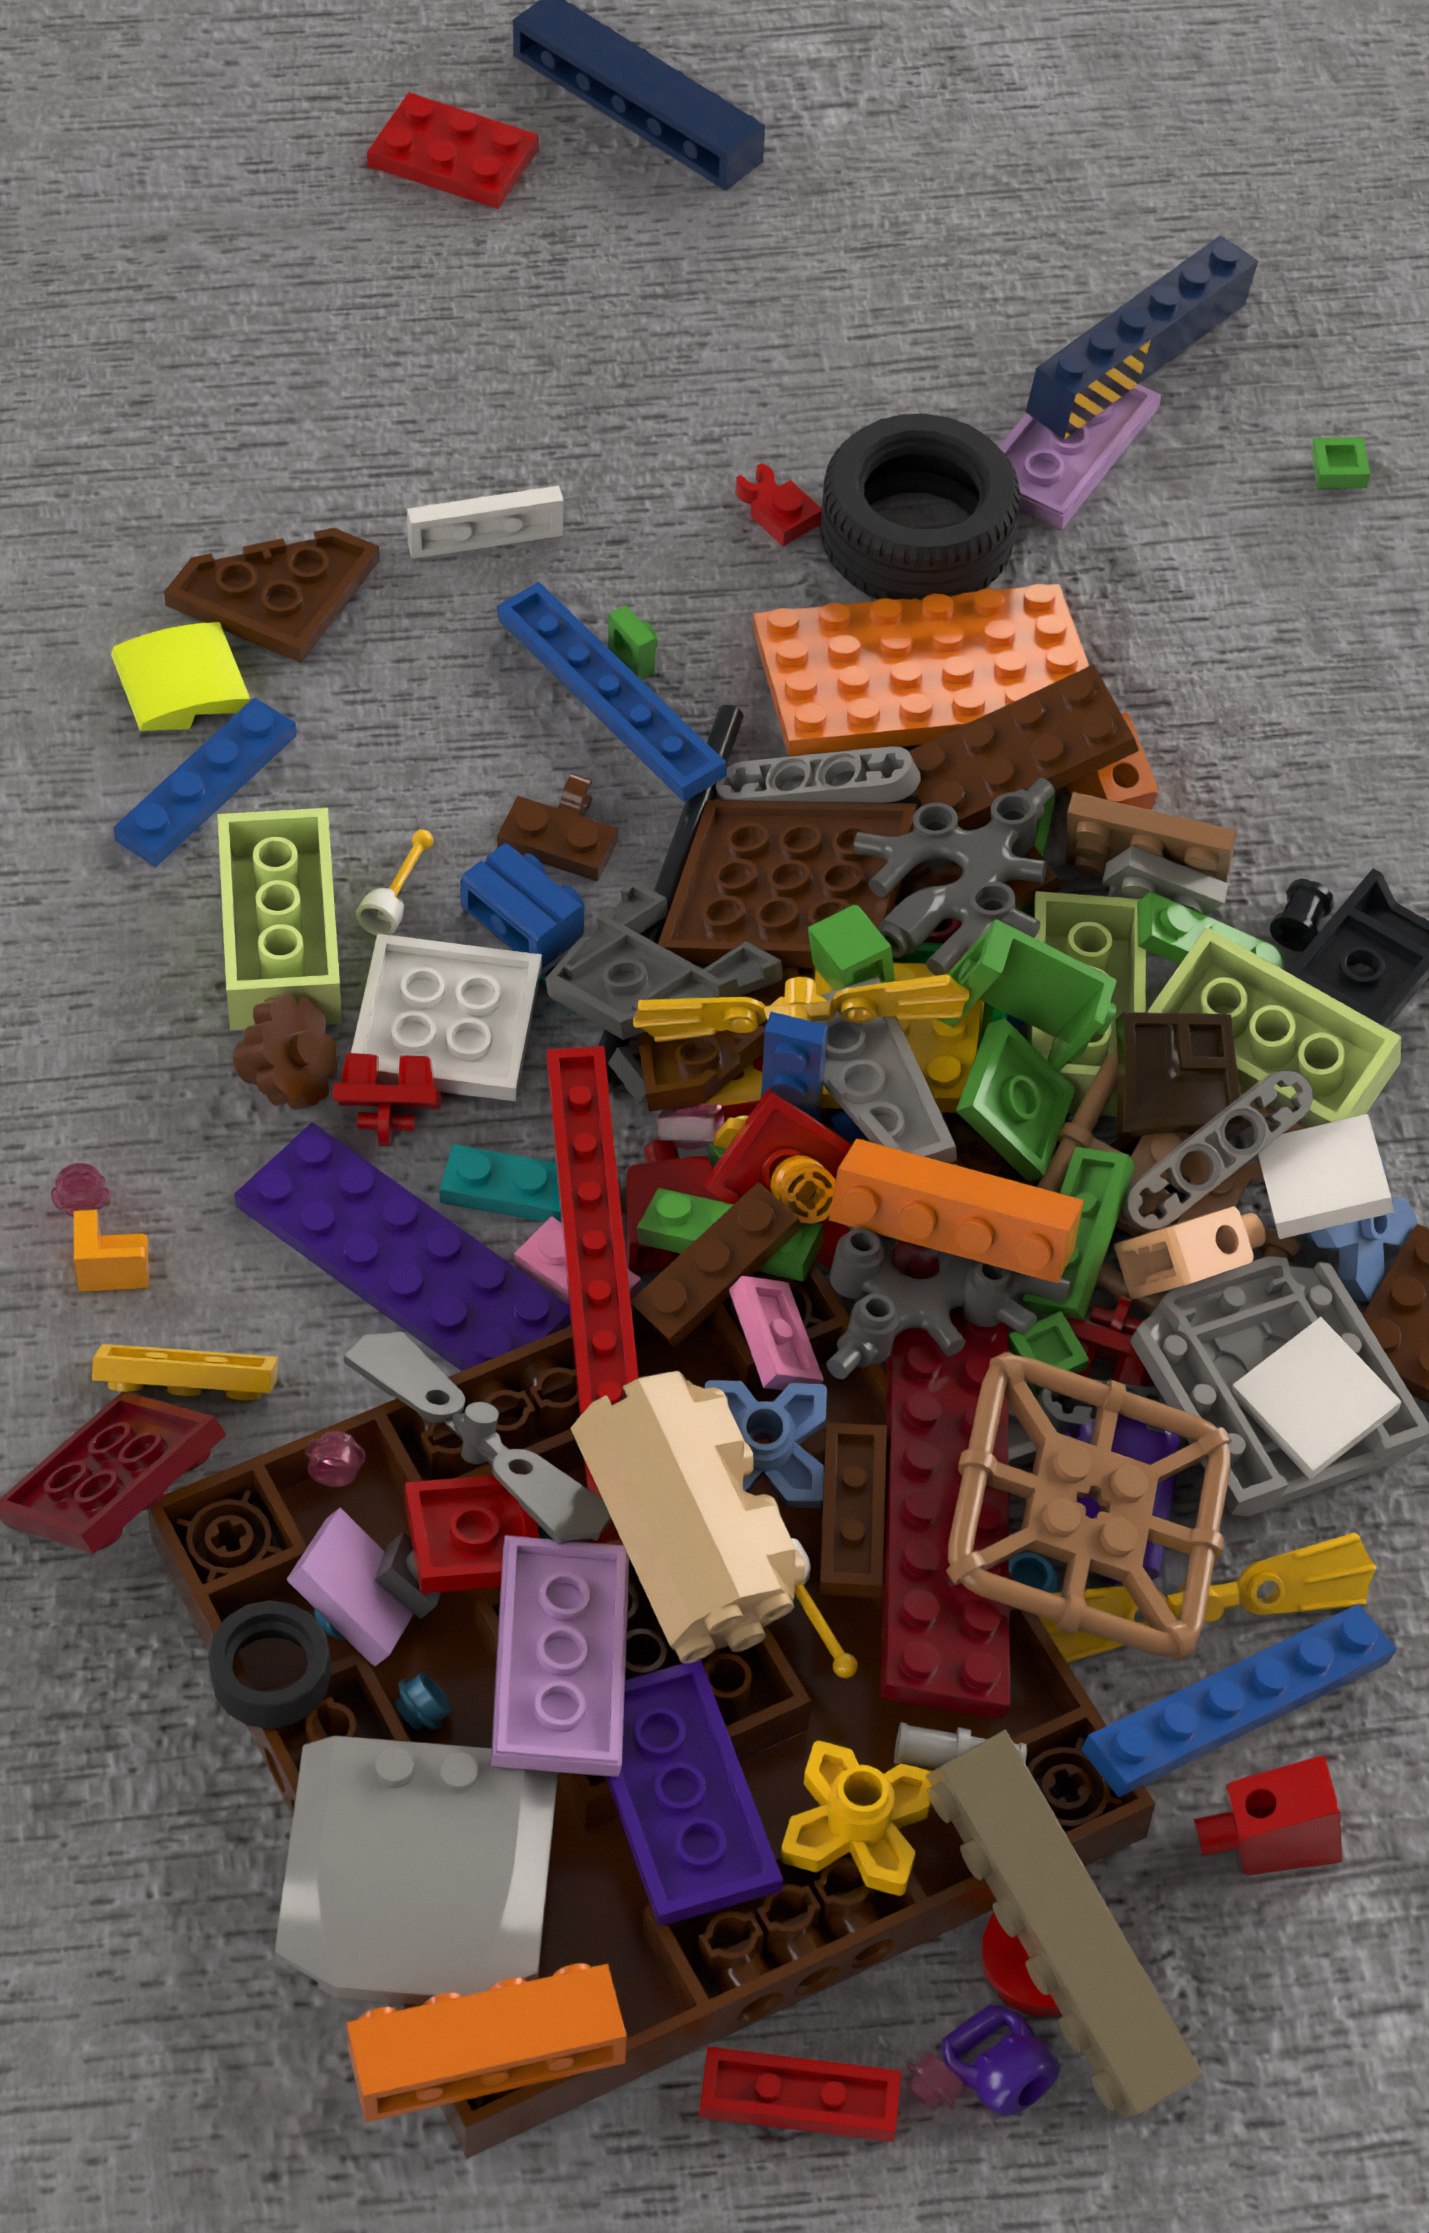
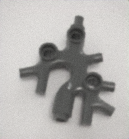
M1039 778L1027 791L1019 789L1016 792H1009L998 796L991 805V822L976 830L967 831L961 829L958 826L957 813L951 806L944 803H929L921 806L913 816L914 830L908 834L880 836L857 832L854 841V854L887 860V864L869 881L871 891L879 897H885L914 867L922 862L927 867L933 869L944 868L955 862L963 870L960 879L952 884L928 887L911 894L880 922L879 932L890 944L893 957L900 958L903 955H911L934 932L939 924L947 919L959 920L962 922V925L927 960L928 969L936 976L945 975L995 919L1033 938L1036 937L1040 929V921L1015 909L1014 892L1002 882L1025 880L1043 883L1045 880L1047 862L1023 858V856L1034 846L1036 842V822L1044 814L1043 805L1055 793L1053 785L1048 780Z
M847 1226L850 1231L843 1235L837 1243L829 1280L833 1289L842 1296L863 1299L857 1301L853 1306L847 1331L839 1338V1350L828 1360L827 1368L834 1377L845 1379L856 1366L865 1368L868 1365L879 1364L890 1356L895 1337L902 1331L910 1328L927 1330L947 1356L955 1355L966 1343L949 1317V1312L956 1307H959L962 1316L968 1322L976 1326L992 1327L1003 1322L1025 1336L1033 1327L1037 1315L1016 1303L1012 1296L1021 1293L1065 1303L1070 1280L1060 1278L1058 1283H1054L942 1251H938L939 1271L936 1275L927 1279L911 1278L895 1268L891 1260V1251L901 1240L876 1234L867 1229Z

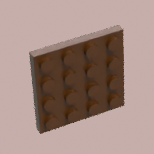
M707 800L658 945L692 964L711 965L746 941L781 960L782 967L815 968L811 957L808 934L809 926L852 905H858L879 930L880 922L894 909L902 880L885 897H879L871 891L869 881L887 864V860L854 854V841L857 832L880 836L908 834L914 830L913 816L918 810L917 804Z

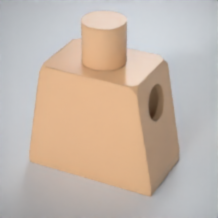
M1233 1206L1113 1244L1130 1298L1137 1299L1185 1286L1252 1263L1254 1258L1252 1249L1264 1244L1265 1229L1262 1221L1256 1214L1240 1215L1239 1210Z

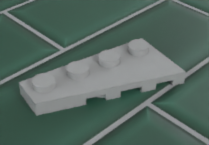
M879 977L819 996L833 1003V996L840 990L879 984L881 982ZM836 1011V1015L832 1020L815 1022L828 1026L824 1087L872 1143L946 1163L957 1161L955 1143L896 1017H876L868 1023H851L844 1020L841 1014Z

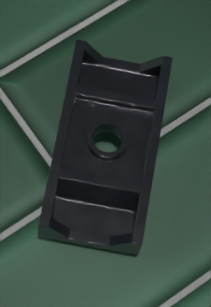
M1372 868L1287 972L1383 1027L1388 1028L1426 980L1429 981V921L1398 904L1383 874ZM1363 964L1370 967L1375 974L1369 977H1360L1353 974L1348 969V966Z

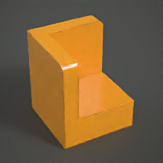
M97 1210L74 1211V1265L78 1292L149 1288L147 1236L145 1234L101 1236Z

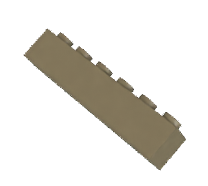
M1006 1729L928 1773L926 1777L932 1786L928 1789V1796L935 1811L944 1822L949 1823L952 1821L964 1842L960 1846V1851L967 1867L978 1880L983 1878L986 1880L997 1900L993 1903V1910L1000 1925L1010 1937L1018 1936L1030 1957L1026 1961V1968L1033 1983L1042 1994L1048 1995L1050 1993L1063 2015L1058 2020L1060 2029L1073 2050L1077 2053L1083 2051L1096 2073L1092 2077L1093 2087L1106 2108L1110 2111L1117 2110L1121 2118L1139 2115L1203 2076V2072Z

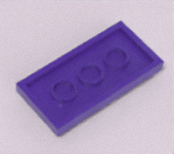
M701 1659L625 1680L622 1766L619 1777L605 1776L658 1927L782 1891L783 1878Z

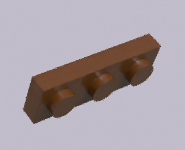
M757 1182L631 1300L634 1312L674 1349L731 1295L729 1289L741 1276L751 1277L802 1229L799 1218L760 1182Z
M826 1422L824 1435L820 1595L881 1598L884 1554L886 1425Z

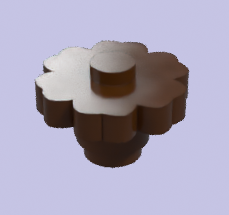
M289 993L268 997L263 1003L255 1005L253 1008L255 1024L245 1029L244 1039L238 1042L234 1049L233 1061L239 1077L248 1084L257 1085L259 1091L267 1095L270 1102L275 1106L288 1103L292 1109L297 1110L316 1105L319 1100L329 1095L327 1078L333 1077L337 1073L336 1044L332 1037L325 1034L326 1020L324 1014L315 1008L309 998L295 1000Z

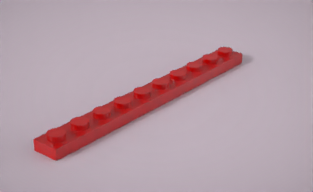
M604 1046L547 1049V1073L580 1416L591 1403L606 1395L611 1405L627 1398L623 1386L639 1378ZM584 1459L587 1489L603 1500ZM613 1521L605 1527L598 1540L595 1541L591 1538L592 1543L624 1546Z

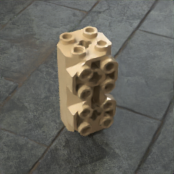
M675 1371L638 1378L623 1386L627 1398L614 1405H611L607 1395L591 1403L570 1429L670 1647L676 1650L683 1664H688L708 1656L715 1649L724 1648L728 1645L732 1652H740L760 1643L766 1636L763 1627L785 1616L794 1608L792 1602L794 1600V1586L800 1585L804 1581L805 1563L791 1540L774 1498L766 1494L754 1496L743 1491V1478L748 1477L752 1473L754 1458L751 1448L744 1441L729 1409L724 1392L715 1387L707 1389L698 1387L689 1380L686 1381L682 1373Z

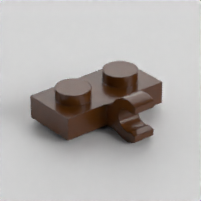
M571 773L564 786L558 808L517 796L497 835V848L506 843L522 856L529 853L535 856L542 864L598 881L618 842V828L584 817L592 801V796L587 795L592 779Z

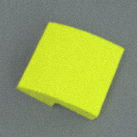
M220 622L167 628L144 634L113 646L111 656L140 731L190 729L195 715L238 713L249 703V694Z

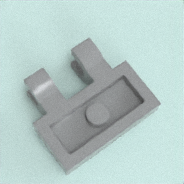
M1134 846L1126 849L1106 863L1102 885L1110 888L1108 897L1142 899L1152 891L1204 915L1225 904L1228 883Z

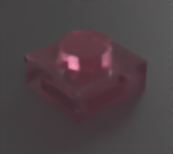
M695 1104L677 1110H662L657 1116V1140H674L675 1147L684 1149L707 1146L708 1141L715 1140L717 1130L724 1124L723 1105Z

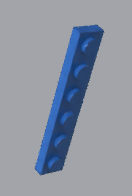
M540 582L535 583L496 606L499 621L683 802L727 776L726 761Z
M1357 1604L1089 1734L1081 1750L1115 1794L1121 1797L1388 1664L1397 1649L1360 1604Z

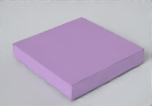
M339 1508L324 1521L287 1580L371 1664L376 1666L390 1655L414 1613L375 1582L385 1552Z

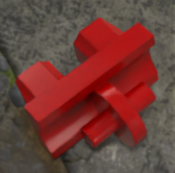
M347 1053L342 1071V1082L333 1083V1100L338 1101L339 1106L379 1107L378 1113L358 1112L357 1129L378 1130L379 1146H392L394 1130H415V1114H396L395 1108L441 1110L442 1093L437 1087H434L435 1078L430 1057L400 1056L398 1085L378 1084L379 1057L377 1055Z
M1121 1296L1115 1311L1094 1305L1089 1321L1109 1327V1329L1084 1320L1065 1317L1089 1358L1087 1369L1077 1373L1078 1375L1089 1378L1095 1358L1097 1357L1117 1364L1111 1380L1123 1384L1147 1387L1151 1377L1130 1343L1132 1336L1124 1334L1134 1335L1137 1328L1143 1322V1320L1130 1316L1133 1299Z

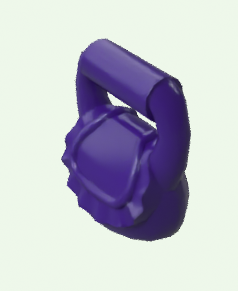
M1000 2005L985 2006L942 2038L940 2054L948 2073L961 2084L975 2090L978 2099L986 2108L993 2110L1001 2116L1015 2115L1033 2105L1053 2086L1059 2076L1061 2064L1052 2048L1036 2038L1032 2028L1019 2013ZM1005 2025L1010 2028L1011 2035L1006 2034L999 2043L987 2052L979 2054L972 2065L959 2060V2058Z

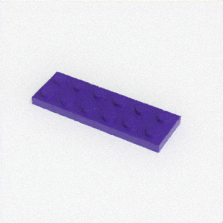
M313 1122L234 1193L237 1208L460 1371L563 1330L571 1324L569 1305Z

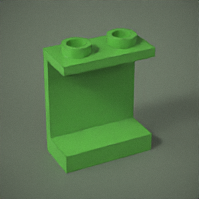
M995 919L947 973L958 984L969 990V999L964 1005L962 1016L960 1018H939L937 1020L954 1027L978 1000H981L1054 1036L1047 1061L1059 1072L1069 1060L1077 1062L1082 1057L1094 1034L1102 1036L1109 1028L1116 1013V1005L1110 1002L1117 979Z

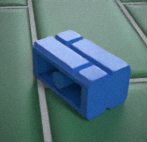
M504 843L487 856L486 861L478 862L466 871L460 879L461 907L513 951L542 954V969L555 960L559 952L564 953L572 947L584 934L585 907L582 898L576 890L569 885L560 887L546 875L543 865L535 856L529 853L522 856L509 844Z

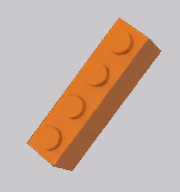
M856 1138L837 1171L829 1221L867 1229L876 1234L1058 1283L1074 1251L1084 1200Z
M582 1963L572 1964L559 1969L551 1977L528 1982L522 1978H510L495 1983L488 1991L461 1996L458 1993H443L431 1997L421 2006L399 2011L391 2007L376 2008L365 2012L358 2020L347 2022L349 2053L365 2123L626 2063L627 2035L608 1964L595 1967Z

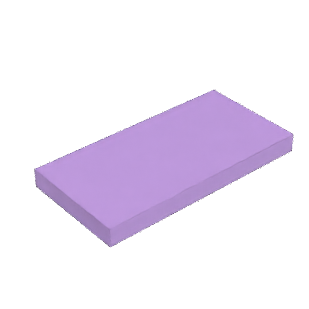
M1137 384L1131 391L1066 439L1061 438L1026 413L999 446L1011 461L1018 477V485L1020 487L1019 509L1063 529L1159 408L1161 394Z
M505 1535L491 1767L619 1777L622 1766L629 1555L624 1546L566 1541L559 1545L553 1539Z

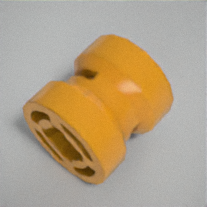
M796 1155L785 1159L776 1167L771 1177L770 1188L772 1194L794 1213L801 1223L814 1224L825 1220L830 1215L836 1180L818 1161L808 1156ZM814 1191H816L814 1197H812V1198L809 1200V1198L813 1195Z

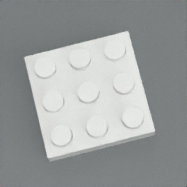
M377 934L351 1053L372 1054L379 1057L378 1084L398 1085L400 1056H428L432 1059L435 1078L434 1087H437L441 1092L516 1102L542 969V954Z

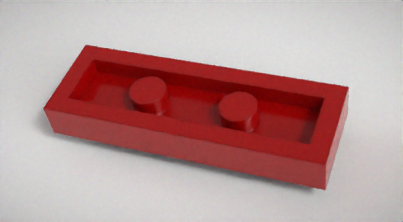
M707 2046L699 2118L894 2142L902 2071Z

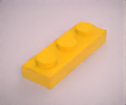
M102 1344L93 1356L92 1381L108 1382L109 1389L123 1392L142 1390L143 1385L146 1384L167 1386L168 1393L179 1396H195L202 1394L203 1389L226 1390V1396L231 1399L257 1400L262 1397V1393H271L277 1381L279 1357Z

